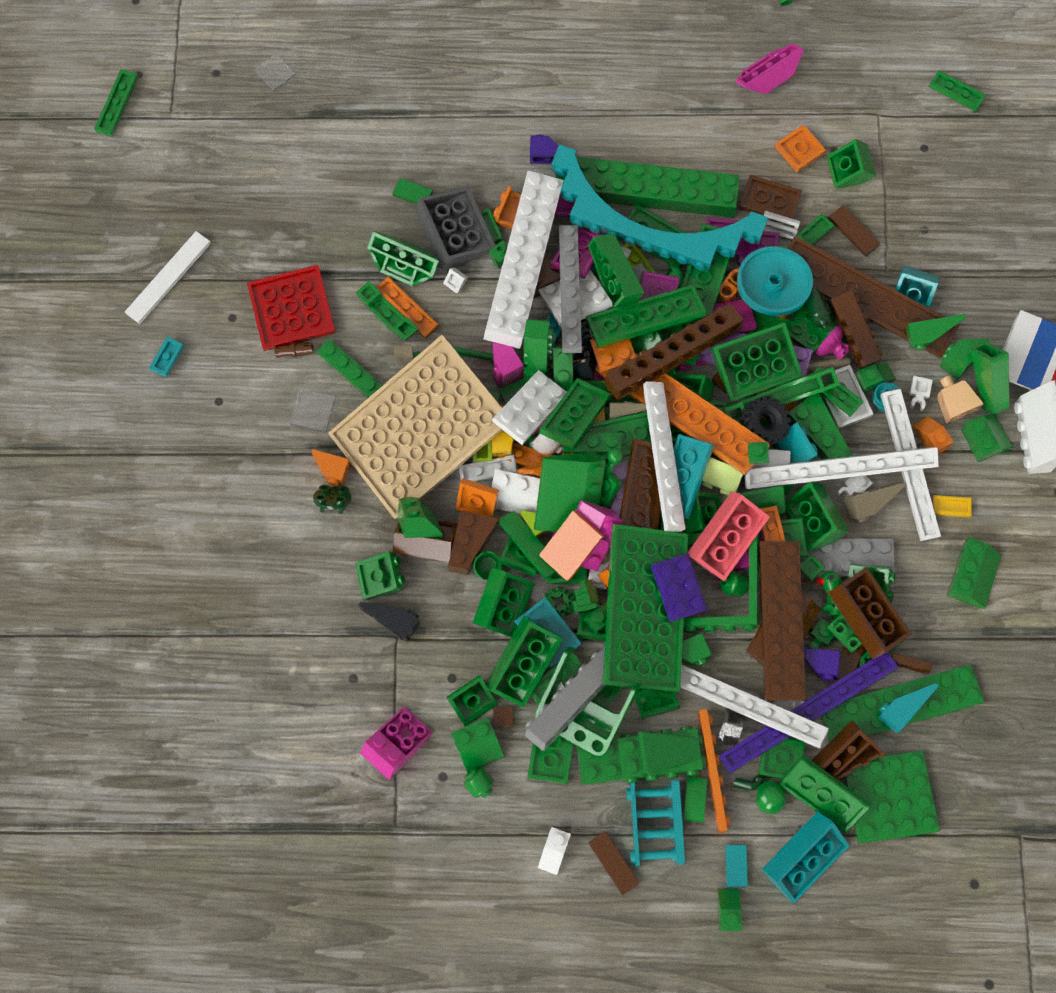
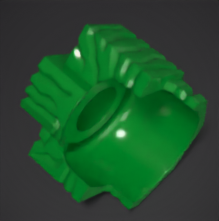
M592 579L581 581L579 584L580 589L574 590L573 593L575 601L571 602L574 614L596 609L597 605L600 604L596 586L593 585Z

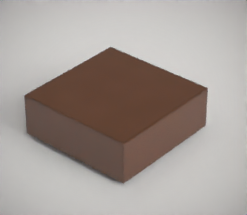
M493 707V728H513V707Z

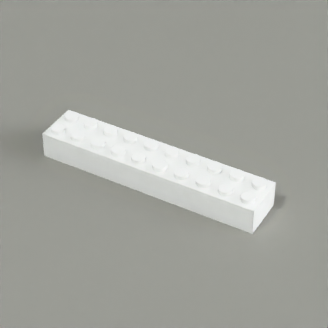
M527 171L486 325L484 340L519 349L521 347L526 319L529 317L563 183L562 179Z

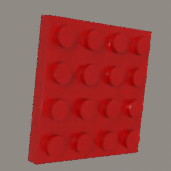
M319 265L247 282L263 351L275 349V346L290 345L291 343H298L336 333Z

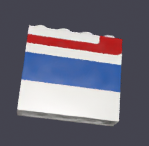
M1020 310L1003 347V350L1009 354V382L1029 390L1036 389L1050 381H1055L1056 385V324Z

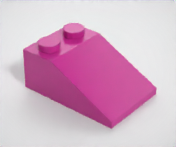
M492 342L494 372L492 377L497 385L500 384L503 388L522 379L523 364L513 347Z

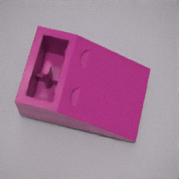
M403 707L365 741L360 754L390 780L428 740L433 732L407 708Z

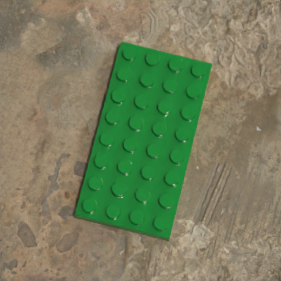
M618 524L612 525L602 685L633 688L639 683L641 684L640 689L680 692L684 618L672 622L669 621L651 565L687 554L688 534Z

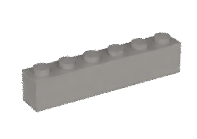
M605 646L600 651L596 650L590 658L591 661L588 664L584 663L579 668V674L575 678L573 676L569 678L565 684L566 687L554 694L552 697L553 701L549 705L545 704L540 709L539 716L536 719L531 718L526 724L525 736L542 751L546 750L605 687V685H602Z

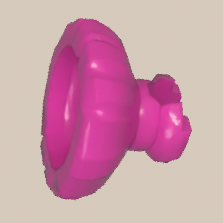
M836 326L816 351L818 356H826L833 353L837 359L841 360L849 352L850 346L842 342L843 330L840 326Z

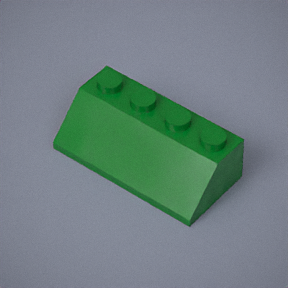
M524 615L485 683L491 692L524 708L563 638Z

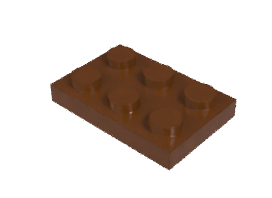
M750 175L739 209L763 216L765 211L793 219L802 190Z

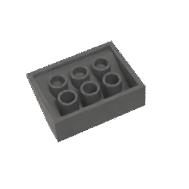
M469 187L419 198L415 211L435 256L440 260L439 265L442 271L453 267L457 268L489 253L496 246Z

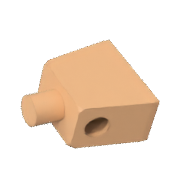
M946 376L940 380L944 389L939 392L937 399L946 424L979 411L982 407L983 402L966 381L963 380L955 384L951 376Z

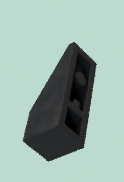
M365 602L358 604L363 612L405 642H408L421 624L418 619L419 615L412 610L406 611L404 608Z

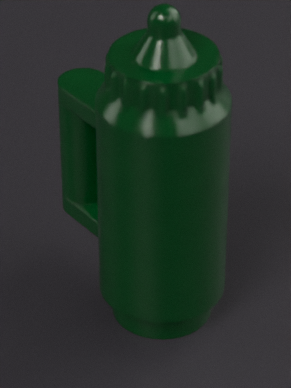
M812 287L805 306L815 326L826 329L830 322L835 321L836 317L829 301L823 299L819 289Z

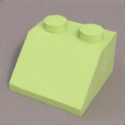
M710 457L702 480V486L712 489L714 486L720 489V493L727 496L731 491H737L743 474L732 466Z

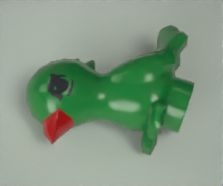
M826 571L815 580L827 593V604L821 607V611L829 612V617L836 619L841 612L828 592L843 581L837 572Z

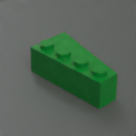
M614 233L593 237L588 247L602 287L612 301L610 309L638 301L644 294V291Z
M526 319L524 333V384L538 370L547 376L549 362H553V329H550V322Z
M819 393L806 398L787 415V418H791V422L788 423L790 426L798 422L800 427H804L808 440L816 446L817 456L821 460L853 456Z

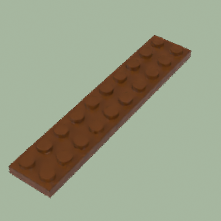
M794 236L787 248L800 255L807 262L813 276V287L819 289L822 295L832 299L852 290L853 294L856 293L860 300L858 306L861 311L864 310L868 320L908 341L906 325L908 323L944 318V316L796 236ZM957 324L923 350L941 359L960 325Z

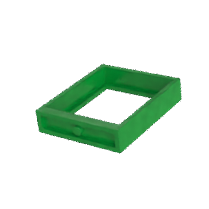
M701 533L688 534L687 553L689 552V547L694 545ZM759 533L749 546V616L688 618L687 616L684 617L683 630L685 632L695 633L701 629H704L705 632H716V629L733 632L735 628H743L744 631H754L755 628L761 626L759 542L761 541V535Z

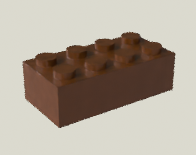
M867 567L828 592L872 659L887 653L912 634Z

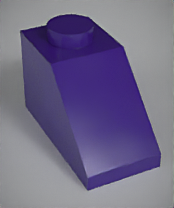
M542 134L531 135L530 164H551L559 146L549 136Z
M804 648V662L818 678L828 682H832L834 679L839 680L840 651Z

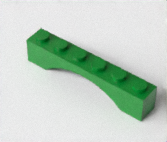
M829 366L722 408L726 415L738 423H742L739 421V417L743 416L740 414L741 410L745 409L744 406L757 398L773 396V400L777 398L780 400L779 404L783 403L785 405L839 386L840 383L834 367Z

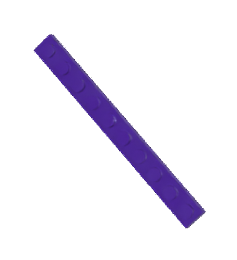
M887 652L867 662L790 712L814 722L895 671L898 666ZM765 726L719 755V758L731 774L784 741L790 735Z

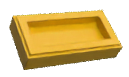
M933 495L931 497L935 516L971 518L972 498Z

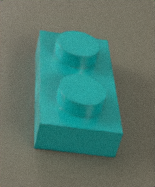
M166 337L149 369L167 378L185 346L176 340Z

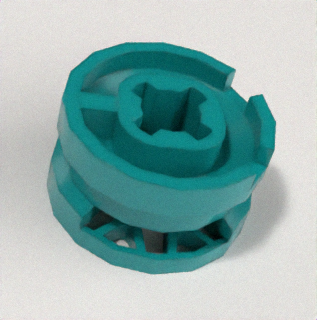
M883 382L876 387L872 395V403L876 409L885 412L881 394L899 389L897 385Z

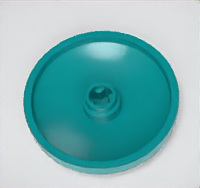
M764 247L752 252L743 260L737 275V287L744 302L755 311L769 316H783L797 311L807 302L813 287V276L807 262L794 251L783 247Z

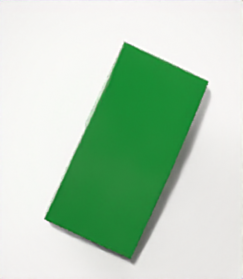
M687 777L684 821L704 823L708 779Z

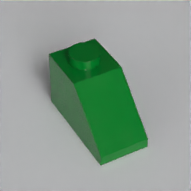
M888 363L870 365L857 371L855 375L864 394L875 390L883 382L891 383L896 381Z
M702 633L683 641L682 662L691 666L695 664L702 666L709 662L708 659H710L712 654Z
M717 889L719 931H742L739 890Z

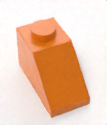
M926 417L911 426L926 448L937 447L938 454L949 449L954 442L943 425L930 417Z
M313 449L311 453L327 483L333 486H338L339 484L344 486L351 467L349 459Z

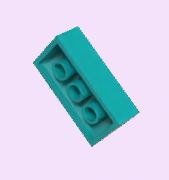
M817 811L761 870L791 903L795 904L850 845L836 825Z

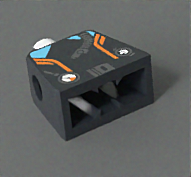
M590 342L582 345V353H572L573 381L577 378L581 380L594 379L596 357Z

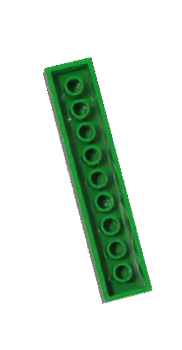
M578 156L576 158L587 182L605 203L636 206L638 204L644 208L734 218L740 175ZM556 175L555 178L562 179L564 182L566 176Z

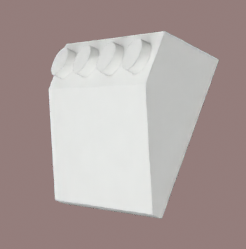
M1050 381L1021 395L1014 404V411L1018 414L1019 419L1017 428L1022 436L1020 446L1025 454L1023 463L1024 467L1027 468L1028 474L1052 472L1056 467L1055 381Z

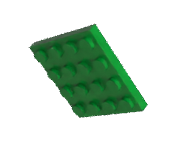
M923 750L888 755L882 758L877 757L871 760L868 765L860 766L852 770L851 774L845 776L846 786L870 803L869 809L854 824L858 844L940 832Z

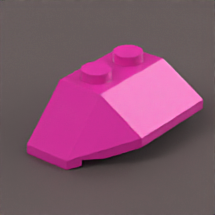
M791 43L787 47L767 54L743 70L736 79V83L763 94L771 92L775 87L786 82L787 79L794 75L802 56L803 48Z

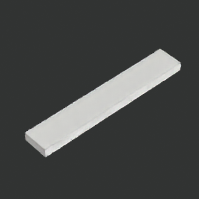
M196 231L125 311L126 315L141 324L209 247L211 242Z

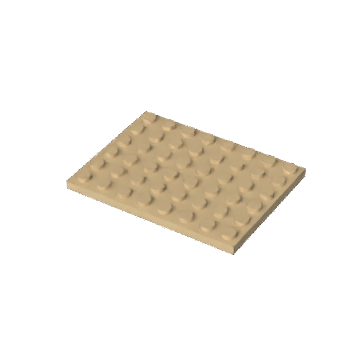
M441 335L328 432V434L393 518L398 520L399 498L414 497L421 500L502 431L500 427L492 422L493 417L502 407L448 340Z

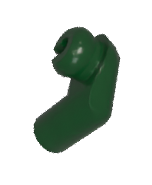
M756 775L753 781L736 777L734 787L747 791L757 790L758 786L763 784L764 778Z

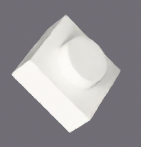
M453 267L450 268L443 284L458 294L462 291L468 277Z

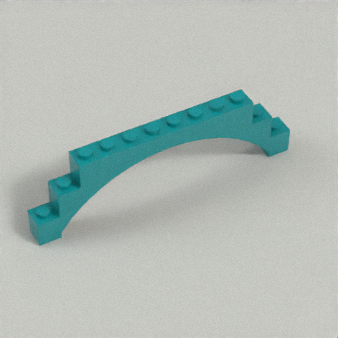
M559 144L551 163L552 171L556 175L566 176L561 187V196L569 202L575 201L570 213V222L573 225H578V227L584 226L594 233L606 235L614 233L617 239L623 240L630 246H640L647 252H657L664 258L671 257L681 264L693 265L701 271H709L716 251L724 257H734L741 238L745 239L748 243L759 244L768 221V217L750 212L748 217L734 224L707 232L673 233L652 229L619 214L596 194L579 167L576 159L577 150Z

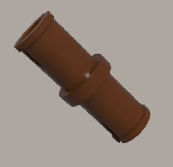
M312 342L303 344L291 343V345L274 347L276 349L274 350L276 358L286 356L297 357V355L314 353L312 351L314 350Z

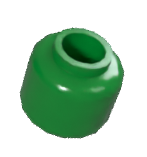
M731 571L725 581L720 580V587L725 595L740 598L748 592L749 580L744 573Z
M475 767L465 775L464 786L474 798L480 796L485 798L493 791L491 787L494 780L484 768L477 769Z

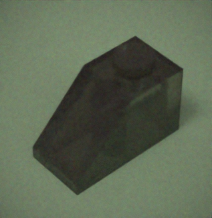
M725 708L717 741L726 745H737L743 729L745 716Z

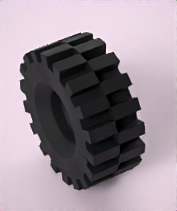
M762 396L744 406L745 409L741 410L740 413L743 416L739 417V421L743 422L741 425L768 442L769 446L782 441L788 435L787 431L791 428L788 423L791 422V418H787L789 411L783 409L785 405L783 403L779 404V399L773 400V396ZM760 415L767 419L768 429L761 425Z

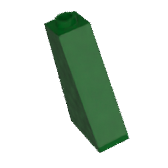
M985 342L971 348L970 351L980 400L983 402L982 409L994 415L1009 408V354L991 343Z

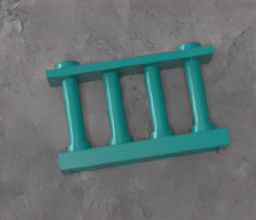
M679 780L671 781L670 786H667V788L635 790V782L630 783V788H626L627 800H631L634 850H630L631 862H635V867H639L640 860L672 858V860H675L676 865H684L685 852ZM663 796L671 798V806H668V809L636 810V798ZM669 817L673 821V827L664 830L638 831L637 818ZM670 838V840L674 839V848H671V850L639 852L638 839Z

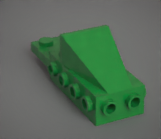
M692 726L681 727L680 731L673 732L669 728L660 730V733H652V731L638 732L637 736H632V733L621 734L620 738L613 740L608 750L601 756L593 755L577 746L581 784L590 785L614 781H626L627 784L633 782L638 783V779L656 781L659 780L658 777L666 776L667 779L678 778L679 774H687V776L699 775V772L703 770V766H706L705 755L701 754L700 746H703L702 735L698 734L697 729H692Z

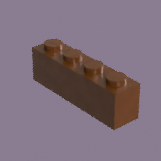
M852 290L830 299L829 303L839 326L843 330L845 340L850 346V351L858 370L880 361L883 353L880 346L875 345L873 340L875 334L872 328H868L866 324L868 319L864 310L861 311L858 306L860 304L858 295L856 293L853 294Z

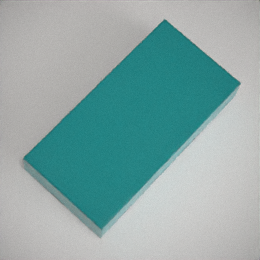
M725 845L726 887H748L746 845Z

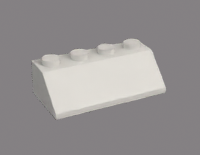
M495 469L491 486L499 490L495 509L509 512L515 511L519 514L521 510L536 513L540 478Z

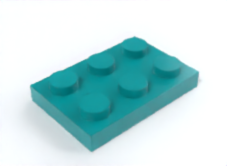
M545 597L514 621L518 626L525 615L563 638L548 664L550 668L560 661L564 651L570 646L576 649L581 645V642Z

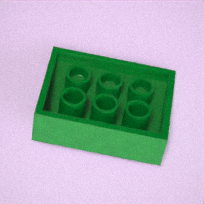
M785 322L710 348L715 366L730 401L803 377Z
M594 451L543 457L534 529L557 532L572 511L577 510L581 500L599 505L606 460Z

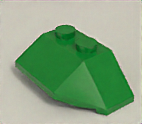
M373 231L367 247L381 273L410 286H415L433 278L440 261L426 249L399 237Z

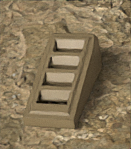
M610 403V419L647 412L646 403Z

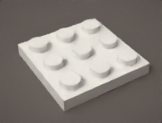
M591 270L585 279L579 277L581 320L585 319L588 315L612 307V301ZM557 281L539 289V293L562 329L561 283Z

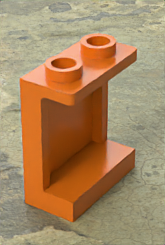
M508 186L507 190L502 192L501 204L496 206L493 216L497 225L512 230L521 194L513 192L511 186Z

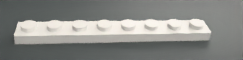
M646 381L643 384L664 531L682 532L685 530L664 384L663 382Z
M901 389L882 393L881 398L895 450L917 449ZM923 469L901 471L920 542L941 537Z
M681 664V688L810 745L821 748L829 728Z

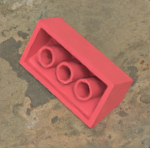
M731 491L689 550V557L725 581L767 522L769 516L743 495Z

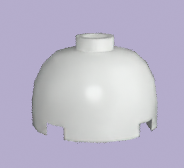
M538 434V437L535 436L529 443L537 452L544 455H550L553 452L558 454L563 450L562 444L542 434Z

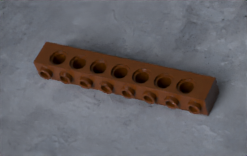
M731 303L726 306H720L714 313L702 317L700 321L694 324L687 325L684 330L679 333H673L665 341L657 342L654 347L649 350H643L637 357L626 360L621 366L610 369L605 376V385L614 397L620 400L641 388L646 381L651 382L738 332L742 328L744 319Z

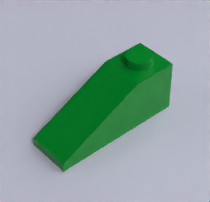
M966 314L908 323L906 325L909 349L915 348L916 351L926 349V346L966 318Z

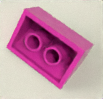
M581 500L576 511L604 535L581 567L598 571L611 545L612 525H621L622 519L614 510Z

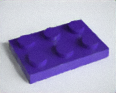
M688 553L651 565L670 622L707 610Z

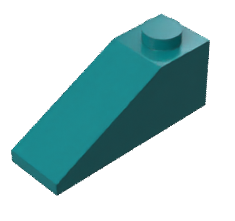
M935 683L894 699L890 704L886 702L879 709L881 714L878 718L897 734L932 695L938 685Z

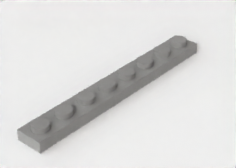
M578 225L559 226L562 353H582Z

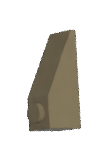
M894 482L845 496L849 519H857V522L869 520L868 516L875 515L905 487V483Z

